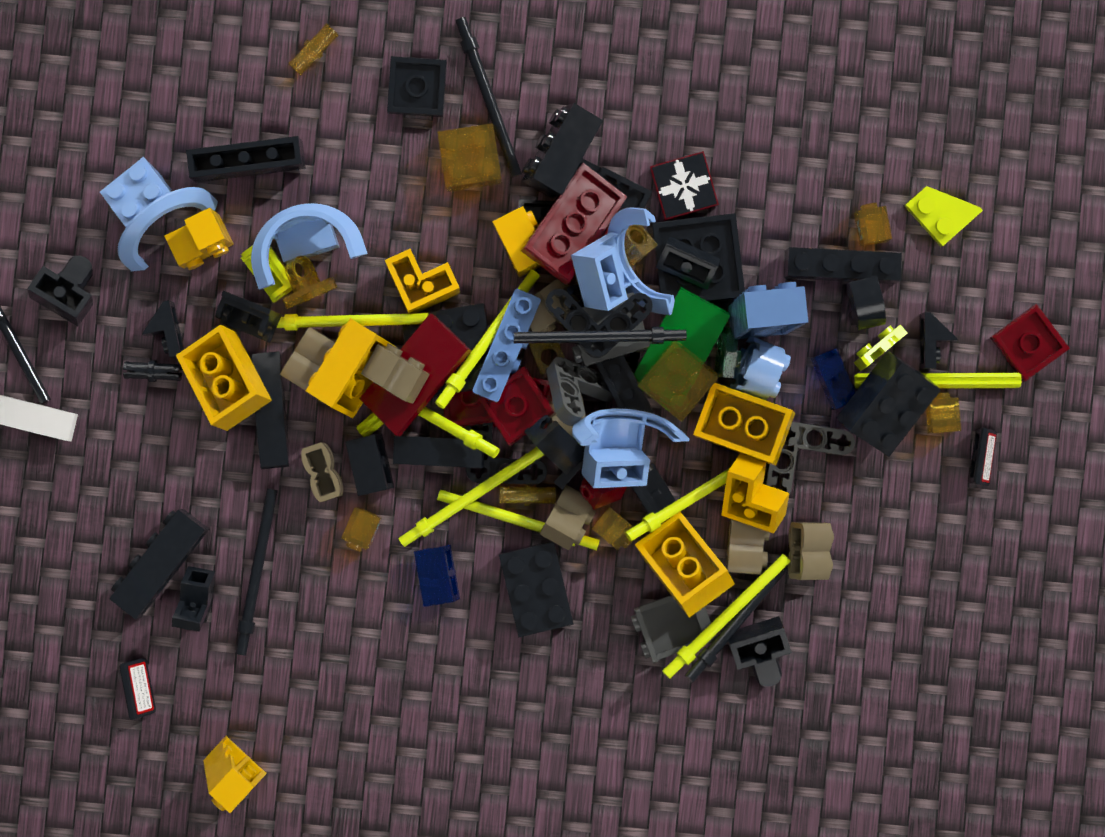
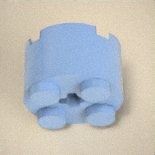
M749 337L746 342L751 344L747 349L741 348L734 363L731 378L736 379L735 384H730V387L763 400H767L769 397L775 398L781 387V382L778 381L782 371H786L791 357L785 354V350L781 347L755 337Z

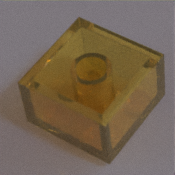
M493 123L437 132L447 192L502 184Z
M672 341L640 379L637 386L682 422L717 381L718 374L680 342Z

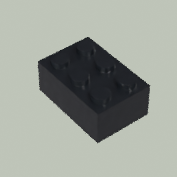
M576 103L563 106L560 110L556 109L549 120V124L552 125L547 135L543 133L535 146L538 152L533 159L529 158L523 167L522 173L525 175L522 182L549 198L563 195L603 120Z
M887 350L836 418L851 433L890 457L941 389L925 375Z
M553 541L499 554L518 638L574 625Z

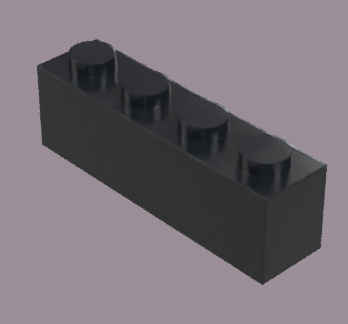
M299 136L186 150L189 178L195 183L306 169L303 141Z
M789 247L785 250L784 278L853 282L877 276L879 283L896 284L901 281L902 253Z
M178 509L176 512L172 510L163 521L165 525L163 530L159 534L155 532L145 544L148 547L142 557L138 554L128 566L131 571L125 579L120 577L111 588L114 593L109 599L135 620L145 614L210 530L185 509Z

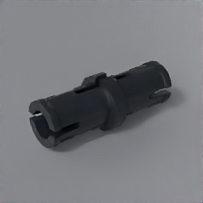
M151 360L149 363L125 361L123 365V370H127V372H123L124 379H148L149 382H156L157 380L181 381L183 372H179V370H183L180 363L165 364L158 363L157 360Z

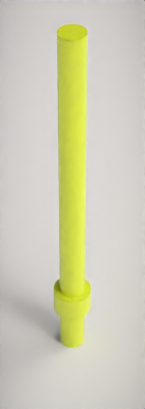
M530 270L517 289L528 293L540 275L536 271ZM511 298L456 374L452 373L446 381L447 386L435 401V404L440 408L444 409L456 392L459 393L466 384L465 379L493 342Z
M285 314L284 317L280 318L277 328H284L286 331H297L298 328L342 327L348 323L350 318L362 326L420 325L429 314L299 317L297 314Z
M426 406L418 414L420 417L464 441L463 444L472 450L478 449L492 458H496L500 451L498 447L485 441L481 434L474 430L468 431Z
M538 447L529 451L428 519L424 517L415 523L416 527L399 537V541L406 547L422 535L426 537L434 532L433 528L544 456V453Z
M729 469L655 514L652 512L643 517L641 523L625 532L628 540L631 542L648 531L652 533L661 527L662 522L726 484Z
M440 489L437 500L451 504L461 496ZM474 501L464 508L539 533L545 522L478 501ZM584 535L579 545L597 551L600 540Z
M782 554L688 646L684 645L676 653L678 656L662 672L671 679L685 664L689 665L696 658L695 654L790 563V560Z

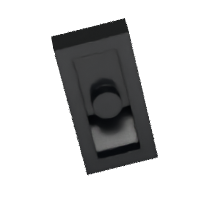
M167 300L162 302L142 335L153 336L164 333L165 337H162L163 350L165 354L169 353L170 358L177 359L176 355L184 350L175 303Z
M924 312L919 314L920 370L936 369V364H939L941 360L940 347H936V342H955L958 339L931 312Z

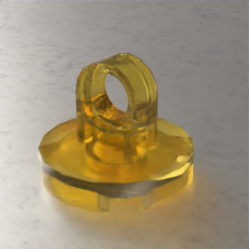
M298 256L287 262L285 266L286 276L294 292L282 298L286 309L307 302L312 298L337 288L334 277L320 281L311 260L305 256ZM296 263H299L304 268L303 277L296 273Z

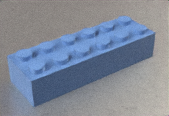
M786 282L778 284V286H775V289L767 290L766 285L748 287L745 292H742L728 306L731 340L786 335L808 323L805 286L797 287L796 282Z

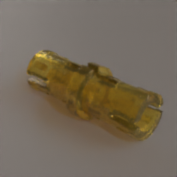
M325 23L324 27L310 41L306 40L303 43L305 47L288 62L289 66L302 76L303 72L317 58L321 59L323 56L322 52L339 35Z
M524 484V487L499 486V504L524 503V506H530V504L555 505V487H530V484Z

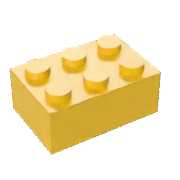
M350 318L348 323L340 329L338 339L333 347L325 353L323 363L318 371L311 376L306 392L331 408L354 418L363 404L359 398L373 383V381L363 376L361 372L377 344L386 347L388 343H391Z
M221 324L176 355L212 426L228 431L272 401L237 332Z
M712 382L693 435L776 466L795 412L786 407Z
M681 512L672 516L660 528L649 533L635 544L642 558L689 618L735 585L728 570Z

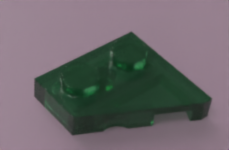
M724 327L719 335L714 377L734 378L735 368H740L741 351H737L738 339L733 337L731 327Z

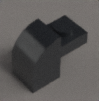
M873 276L849 282L846 290L852 309L848 315L851 326L856 325L857 331L885 325L886 311L878 277Z
M191 566L187 567L181 581L180 601L172 617V627L200 632L203 622H207L210 613L216 571Z

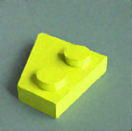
M928 186L923 188L904 205L940 247L944 246L983 211L976 205Z
M890 325L878 335L880 341L872 347L868 343L856 353L859 358L854 364L862 371L904 337L907 332L901 325L895 329Z

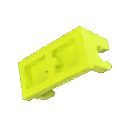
M252 245L241 254V259L253 274L251 264ZM270 246L269 265L275 285L263 289L272 302L276 303L299 285Z

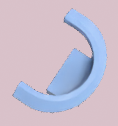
M144 157L100 191L101 195L126 227L118 243V256L121 262L131 271L145 270L149 267L144 262V259L138 255V245L145 231L157 219L170 211L182 207H196L202 211L211 208L215 211L218 203L210 192L199 187H187L171 192L172 189L160 173Z
M300 204L277 213L261 228L252 247L251 264L258 289L275 285L269 265V249L273 239L277 242L283 262L289 265L340 248L334 226L341 233L350 258L354 259L368 254L359 229L343 212L323 204Z
M625 208L620 210L611 219L605 236L571 255L584 307L609 311L627 300V293L634 292V294L643 293L649 296L653 306L651 312L664 315L672 314L675 302L674 295L658 293L643 284L632 270L625 253L624 239L630 225L649 226V222H656L655 216L647 209ZM643 300L641 302H637L640 306H645V302Z
M633 409L599 410L584 417L574 424L572 428L573 437L581 446H585L582 475L593 488L647 486L650 459L642 451L645 425L662 431L673 442L689 441V438L665 418Z

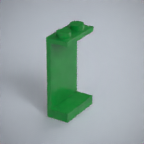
M680 287L675 297L672 314L665 316L660 327H663L664 330L686 329L687 339L686 341H664V344H650L634 372L641 388L647 392H650L651 389L661 394L660 399L671 405H675L676 402L682 405L726 325L730 313Z

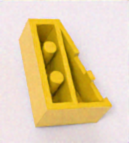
M227 736L203 760L208 793L213 797L211 801L221 811L227 810L229 813L235 809L267 774Z

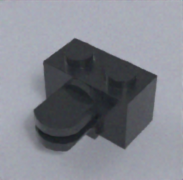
M73 256L59 274L42 266L27 288L29 297L78 327L93 306L92 295L83 290L93 276L92 264L86 257Z
M777 616L739 628L728 641L737 670L752 666L755 678L760 685L766 687L776 685L782 676L778 657L792 653L780 617Z

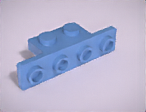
M520 289L514 290L473 387V393L494 402L499 401L509 375L517 372L521 360L517 356L520 349L526 350L529 344H514L513 332H528L541 302L539 297Z

